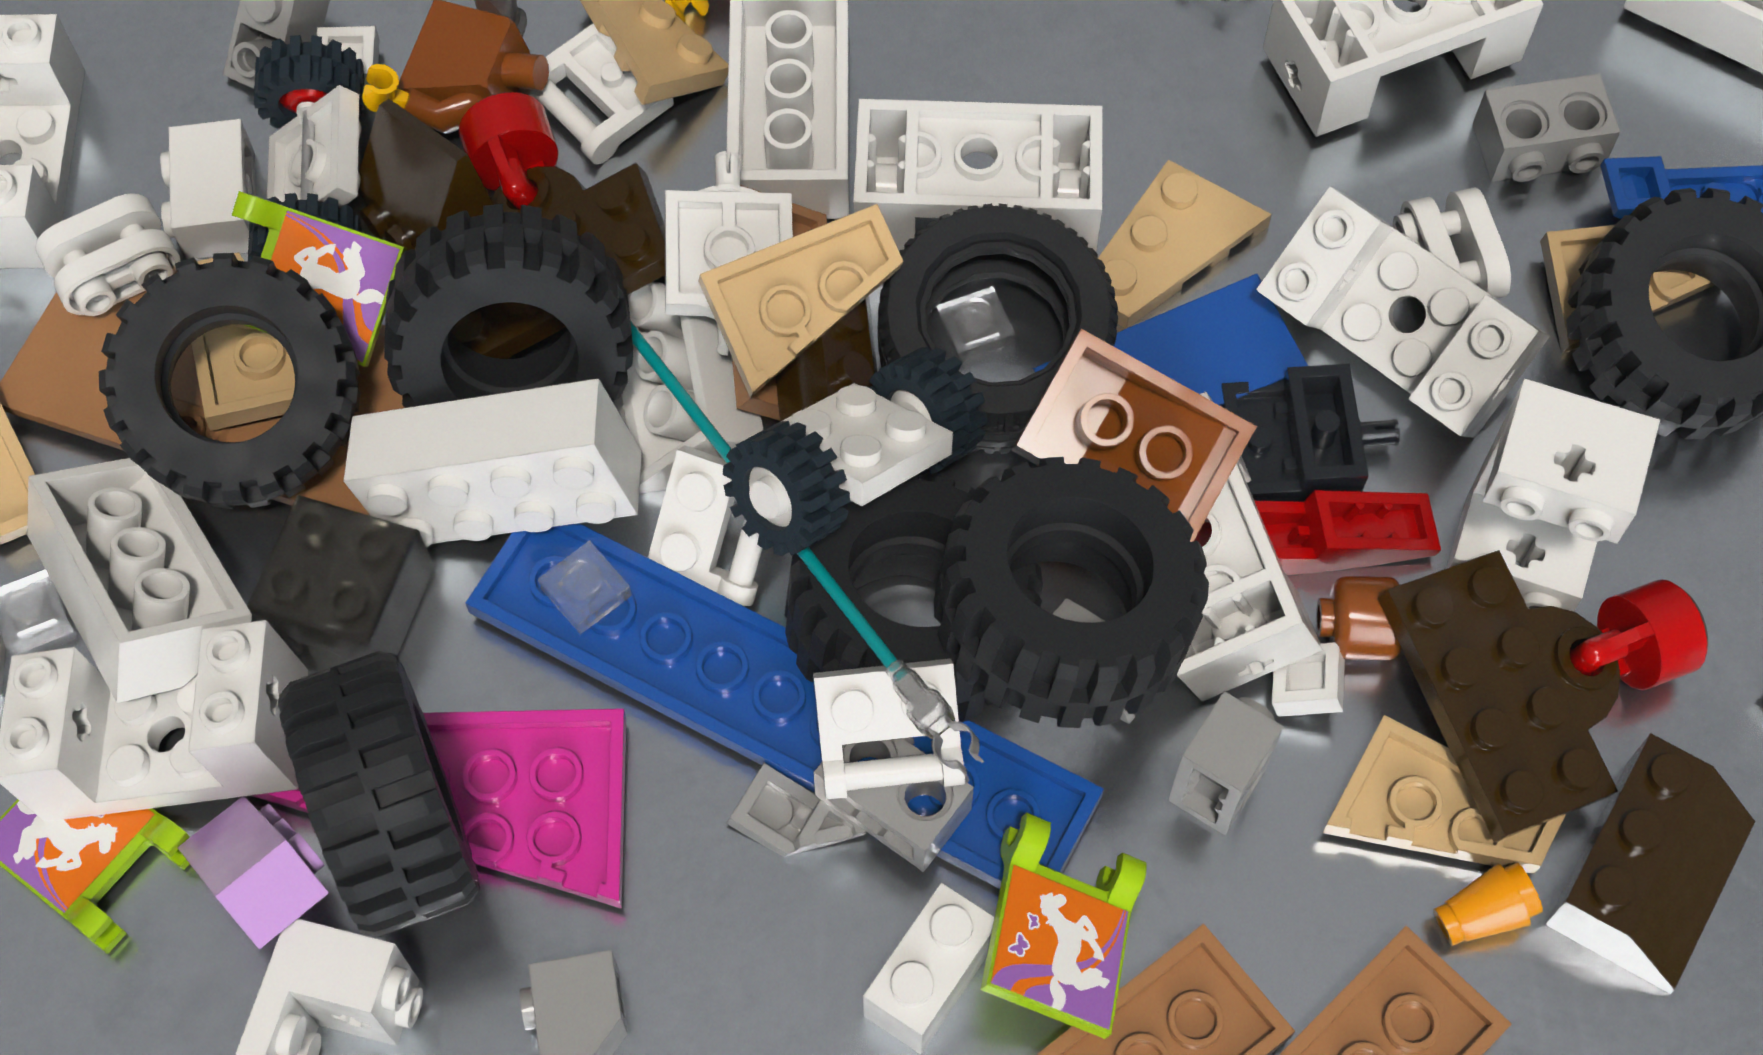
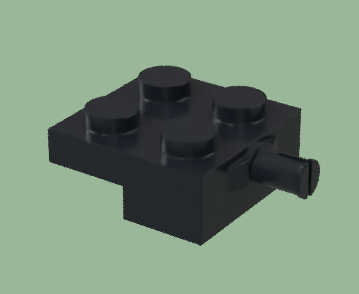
M1350 363L1287 367L1283 380L1249 392V382L1222 383L1221 385L1224 405H1221V407L1257 426L1241 455L1252 480L1247 485L1255 501L1304 502L1315 490L1363 492L1369 476L1364 447L1398 446L1400 442V428H1398L1399 423L1397 419L1367 422L1359 420ZM1248 393L1243 397L1236 398V394Z

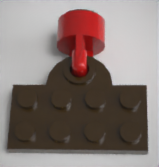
M516 92L498 93L478 101L467 110L459 125L460 139L464 152L468 154L484 187L495 191L490 198L493 205L503 204V212H520L521 205L538 207L542 210L543 218L553 220L556 214H560L577 222L578 236L585 232L592 233L604 244L605 257L608 256L615 259L622 272L623 285L627 289L628 294L665 275V224L648 175L637 162L586 189L574 175L559 167H555L559 155L557 144L543 105L534 97ZM504 302L487 305L470 312L460 319L450 331L462 344L479 354L507 359L566 328V326L554 315L541 308L524 303Z
M1500 550L1390 588L1378 598L1494 843L1606 799L1619 792L1589 733V729L1608 716L1618 698L1620 679L1637 690L1651 689L1700 669L1706 659L1708 649V631L1698 605L1685 590L1671 581L1655 580L1607 598L1599 608L1596 627L1578 613L1554 606L1528 609Z

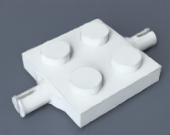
M726 151L719 152L714 156L715 186L698 191L665 190V315L707 316L715 319L698 282L700 274L793 237L792 193H761L740 186L741 156L736 152L730 151L729 173L726 172ZM717 324V352L728 356L729 349Z

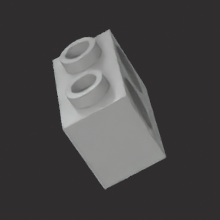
M1600 73L1485 90L1473 121V127L1491 182L1510 179L1524 182L1536 179L1543 174L1570 170L1574 173L1592 171L1600 166L1604 158H1609L1620 135V129Z
M1224 691L1183 753L1168 801L1223 835H1226L1266 772L1284 726L1274 721L1272 713L1259 702L1246 697L1237 699Z
M913 737L842 745L844 763L857 762L866 757L887 759L924 755L925 753L913 745ZM822 762L814 771L815 796L822 799L829 806L923 872L972 808L974 787L968 783V775L965 777V785L943 787L942 780L848 790L847 798L826 800ZM929 795L936 798L943 808L934 815L921 816L912 812L907 803L916 796Z

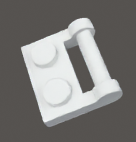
M591 24L546 56L549 76L544 89L530 90L519 88V90L523 94L537 99L581 143L582 153L593 164L598 165L609 160L617 151L619 144L665 112L674 103L673 98L642 105L634 92L638 82L631 71H621L614 59L617 47L612 38L598 32L595 25ZM565 77L569 78L608 119L597 126L556 86V83Z
M684 445L676 451L648 558L742 606H752L759 586L753 580L763 549L757 545L759 534L755 533L749 537L741 529L730 571L716 567L731 515L730 507L733 506L735 497L725 496L723 485L732 480L722 475L723 465L726 464L723 458Z
M951 658L903 663L894 673H890L885 666L813 673L826 800L847 798L848 790L942 780L943 787L965 785V775L959 769H951L945 766L934 753L844 763L842 752L843 744L933 735L911 713L915 708L896 685L898 682L894 677L900 670H906L908 674L910 673L929 697L932 694L935 695L948 711L951 722H959L954 666ZM939 706L925 717L922 722L935 730L943 738L941 746L942 759H957L964 766L960 731L955 732L946 724L941 707Z

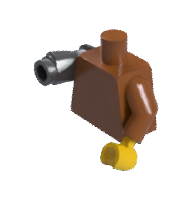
M433 0L400 80L397 73L391 67L385 64L371 65L366 76V81L370 85L364 86L362 100L369 110L377 112L379 105L390 99L430 128L441 133L450 134L459 130L460 121L467 110L488 96L504 92L517 93L519 88L530 90L544 89L549 76L548 61L544 55L530 54V50L523 39L528 22L526 12L517 6V0H474L477 9L442 0Z

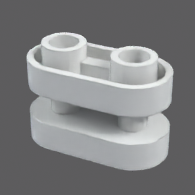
M1474 187L1450 192L1446 200V212L1440 213L1436 202L1431 197L1403 202L1400 215H1396L1393 218V227L1496 299L1506 297L1509 294L1511 271L1508 256L1485 197L1478 188Z
M134 193L114 197L52 225L40 235L35 245L36 253L48 275L55 278L54 288L64 308L75 315L96 316L105 313L113 305L146 291L141 284L156 273L162 280L173 275L177 270L175 263L180 262V256L169 235L160 230L161 221L150 200L141 194Z

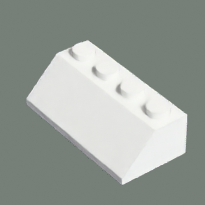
M665 275L628 294L630 320L731 449L736 447V444L763 431L761 415L737 409L732 356L729 350L728 356L717 352L718 330L716 320L707 316L665 315ZM633 344V363L627 370L628 383L622 396L616 399L614 403L641 449L639 494L667 488L676 451L684 445L720 458L722 457Z
M130 458L28 476L27 536L116 703L183 688L197 675L202 629L251 622V612L182 497L150 477Z

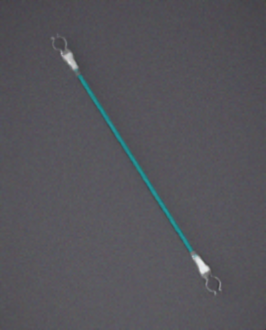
M631 321L632 340L635 347L726 463L730 462L726 456L731 447ZM807 547L797 553L887 668L886 674L892 681L893 690L906 705L907 717L921 734L933 739L932 749L936 757L948 768L959 769L966 777V768L957 759H942L941 746L943 738L940 735L948 728L955 732H970L971 745L968 749L969 753L977 761L983 763L984 761L978 755L980 744L977 736L966 724L955 722L952 707L938 690L929 688L915 670L908 668L903 660H897L812 550Z

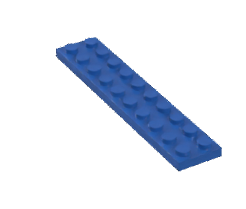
M580 523L555 526L544 532L520 531L511 533L465 602L470 614L760 765L763 763L767 764L792 781L815 793L814 771L821 764L822 758L814 681L810 682L796 665L797 654L789 649L785 633L786 627ZM970 720L961 722L966 724L977 736L980 744L978 755L984 762L977 761L969 753L968 749L971 745L970 732L960 731L963 763L969 777L968 783L974 787L972 808L936 856L1000 889L1004 871V862L1000 853L1004 832L1010 826L1019 830L1021 817L1025 813H1029L1051 822L1049 840L1039 864L1062 873L1102 798L1104 788ZM934 735L913 737V745L925 754H933L932 741ZM866 757L859 761L878 760V758ZM929 795L916 796L907 803L912 812L921 816L934 815L943 808L936 798Z

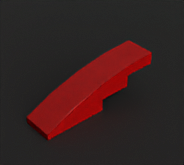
M1315 490L1304 502L1255 501L1286 575L1370 567L1436 556L1441 551L1428 493ZM1204 521L1194 539L1202 547L1206 545L1211 537L1212 527L1210 523Z

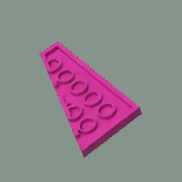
M624 709L423 713L449 782L464 832L469 842L474 864L622 909L626 714ZM299 786L297 790L251 795L308 813Z

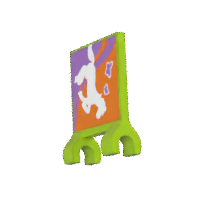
M239 191L232 216L265 226L269 230L261 258L272 260L277 269L286 273L292 269L307 279L313 290L318 294L322 293L345 326L357 356L358 364L368 367L386 313L389 281L395 279L396 264L407 248ZM244 325L265 332L257 327L251 325Z
M17 799L0 817V866L101 950L109 954L127 933L96 906L99 900L149 846H154L184 871L188 867L189 862L179 851L178 847L189 839L190 836L177 824L153 808L74 819L43 821Z
M1025 813L1021 817L1020 829L1018 830L1010 826L1003 835L1000 853L1004 862V871L980 990L1106 1039L1112 1034L1130 915L1143 886L1147 864L1122 852L1117 856L1116 869L1107 866L1100 869L1096 887L1039 864V861L1049 840L1051 822Z

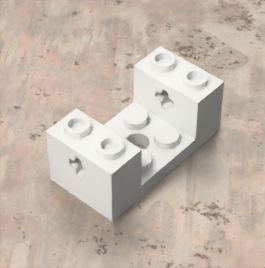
M1274 0L1263 50L1315 137L1368 118L1381 76L1451 50L1470 79L1522 61L1543 7V2L1541 0H1408L1417 2L1422 9L1416 12H1405L1397 8L1393 0Z
M57 14L0 15V158L10 153L22 154L21 159L13 165H0V269L44 268L35 250L36 242L46 229L61 222L63 219L85 69Z
M859 99L854 213L878 204L895 244L900 251L904 249V245L909 238H914L916 233V217L939 218L945 214L953 215V211L960 208L967 210L968 206L975 205L978 208H982L983 204L990 203L993 206H999V203L1008 204L1007 207L1012 208L1014 205L1023 206L1022 209L1028 210L1032 208L1038 210L1037 214L1042 215L1046 213L1052 216L1051 219H1059L1065 223V228L1071 227L1078 232L1077 236L1083 237L1088 242V248H1093L1097 251L1102 216V106ZM973 152H984L990 155L995 162L988 168L974 169L967 166L962 159Z
M1331 186L1326 190L1256 289L1301 323L1322 330L1411 394L1408 398L1410 401L1462 437H1476L1550 337V335L1354 199ZM1417 298L1425 307V321L1418 330L1411 333H1403L1397 329L1393 322V311L1396 305L1403 299Z
M1524 378L1466 497L1446 569L1500 550L1528 609L1554 606L1574 612L1583 598L1597 541L1607 540L1617 544L1636 515L1660 420ZM1516 561L1520 562V563H1521V567L1518 566V565H1516L1515 562H1516Z
M1207 392L1200 394L1212 401ZM1240 456L1205 520L1212 527L1211 537L1206 545L1202 547L1207 562L1204 575L1209 581L1208 600L1202 612L1203 618L1177 673V676L1201 701H1205L1224 691L1226 692L1323 650L1299 592L1283 571L1247 483L1252 480L1242 456Z
M267 620L202 629L197 675L183 688L116 703L102 674L75 647L11 656L0 727V784L43 821L74 819L297 790L296 773L285 743L286 737L280 722L279 714L281 712L278 707V698L289 682L308 676V669ZM177 728H185L183 739L178 741L172 750L159 752L160 742L167 733Z
M296 919L280 932L235 1055H319L321 1047V1035L317 1033L319 1026L397 1046L403 1028H412L419 1015L423 1000V989L418 987L420 980L395 943Z

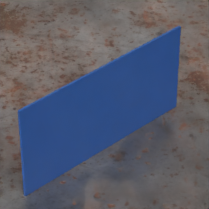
M1257 273L1117 332L1114 345L1117 349L1198 394L1207 392L1212 401L1219 406L1224 405L1222 383L1248 382L1249 392L1283 380L1287 367L1308 366L1274 303L1256 290L1262 282ZM1049 362L1033 368L1034 372L1044 369ZM1248 393L1236 394V398L1243 397Z

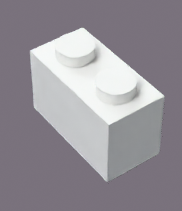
M241 119L169 127V151L161 152L160 155L163 181L165 186L170 188V201L162 202L161 204L164 232L170 238H176L185 259L213 257V253H248L249 221L232 216L239 191L256 196L255 153Z
M941 883L863 995L864 1017L921 1055L987 958L994 916Z

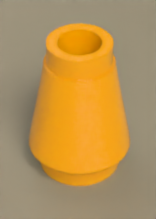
M1517 862L1506 868L1499 863L1446 900L1443 905L1433 909L1437 924L1450 946L1463 941L1468 942L1530 926V918L1543 912L1540 898L1532 881L1523 867Z

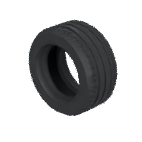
M992 203L983 204L982 208H978L977 205L968 206L967 210L960 208L953 211V215L945 214L940 216L938 221L933 220L926 225V229H920L916 232L914 238H909L904 245V249L899 251L904 262L901 268L883 283L878 307V351L882 368L921 347H929L930 351L935 349L936 347L928 334L927 328L932 311L950 291L973 280L1004 278L1028 285L1051 304L1062 324L1064 344L1062 349L1044 369L1018 381L987 382L975 378L976 382L969 385L973 394L982 391L985 403L978 406L977 410L987 413V424L980 427L981 430L986 432L983 441L976 444L977 448L972 452H979L980 449L985 450V453L994 454V451H1000L1001 454L1012 450L1077 333L1083 329L1114 346L1118 324V306L1115 300L1114 287L1111 286L1112 280L1109 274L1105 272L1106 267L1103 261L1097 258L1098 254L1093 248H1088V242L1083 237H1078V232L1071 227L1065 228V223L1059 219H1051V215L1046 213L1040 215L1037 214L1038 210L1032 208L1026 210L1022 209L1023 206L1014 205L1012 208L1007 207L1008 204L999 203V206H993Z

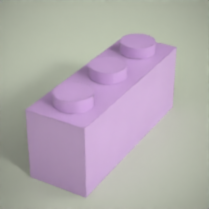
M243 796L178 847L179 851L258 949H261L329 893L314 875L325 866L303 837L296 833L269 803L258 811Z

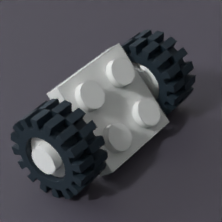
M921 347L880 368V371L874 373L869 380L873 386L868 388L853 383L843 387L838 392L736 444V447L731 449L726 456L730 462L723 465L722 475L732 480L723 485L725 496L735 497L737 504L730 507L734 517L736 518L742 514L747 521L742 527L743 531L749 537L758 533L757 545L765 550L773 546L774 554L784 556L787 553L794 555L841 527L840 523L846 520L849 512L842 506L849 503L850 500L863 506L917 474L936 473L977 448L976 444L983 441L986 432L981 430L980 427L987 424V413L977 410V407L985 403L982 391L973 394L969 385L976 382L972 373L968 372L962 376L958 372L962 362L955 356L945 361V350L935 348L930 351L929 347Z

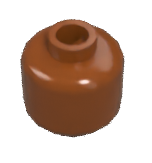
M1345 576L1337 579L1332 586L1330 598H1318L1316 629L1318 637H1329L1330 643L1335 642L1339 646L1341 655L1345 660L1395 659L1402 648L1378 598L1388 589L1399 586V582L1392 577Z

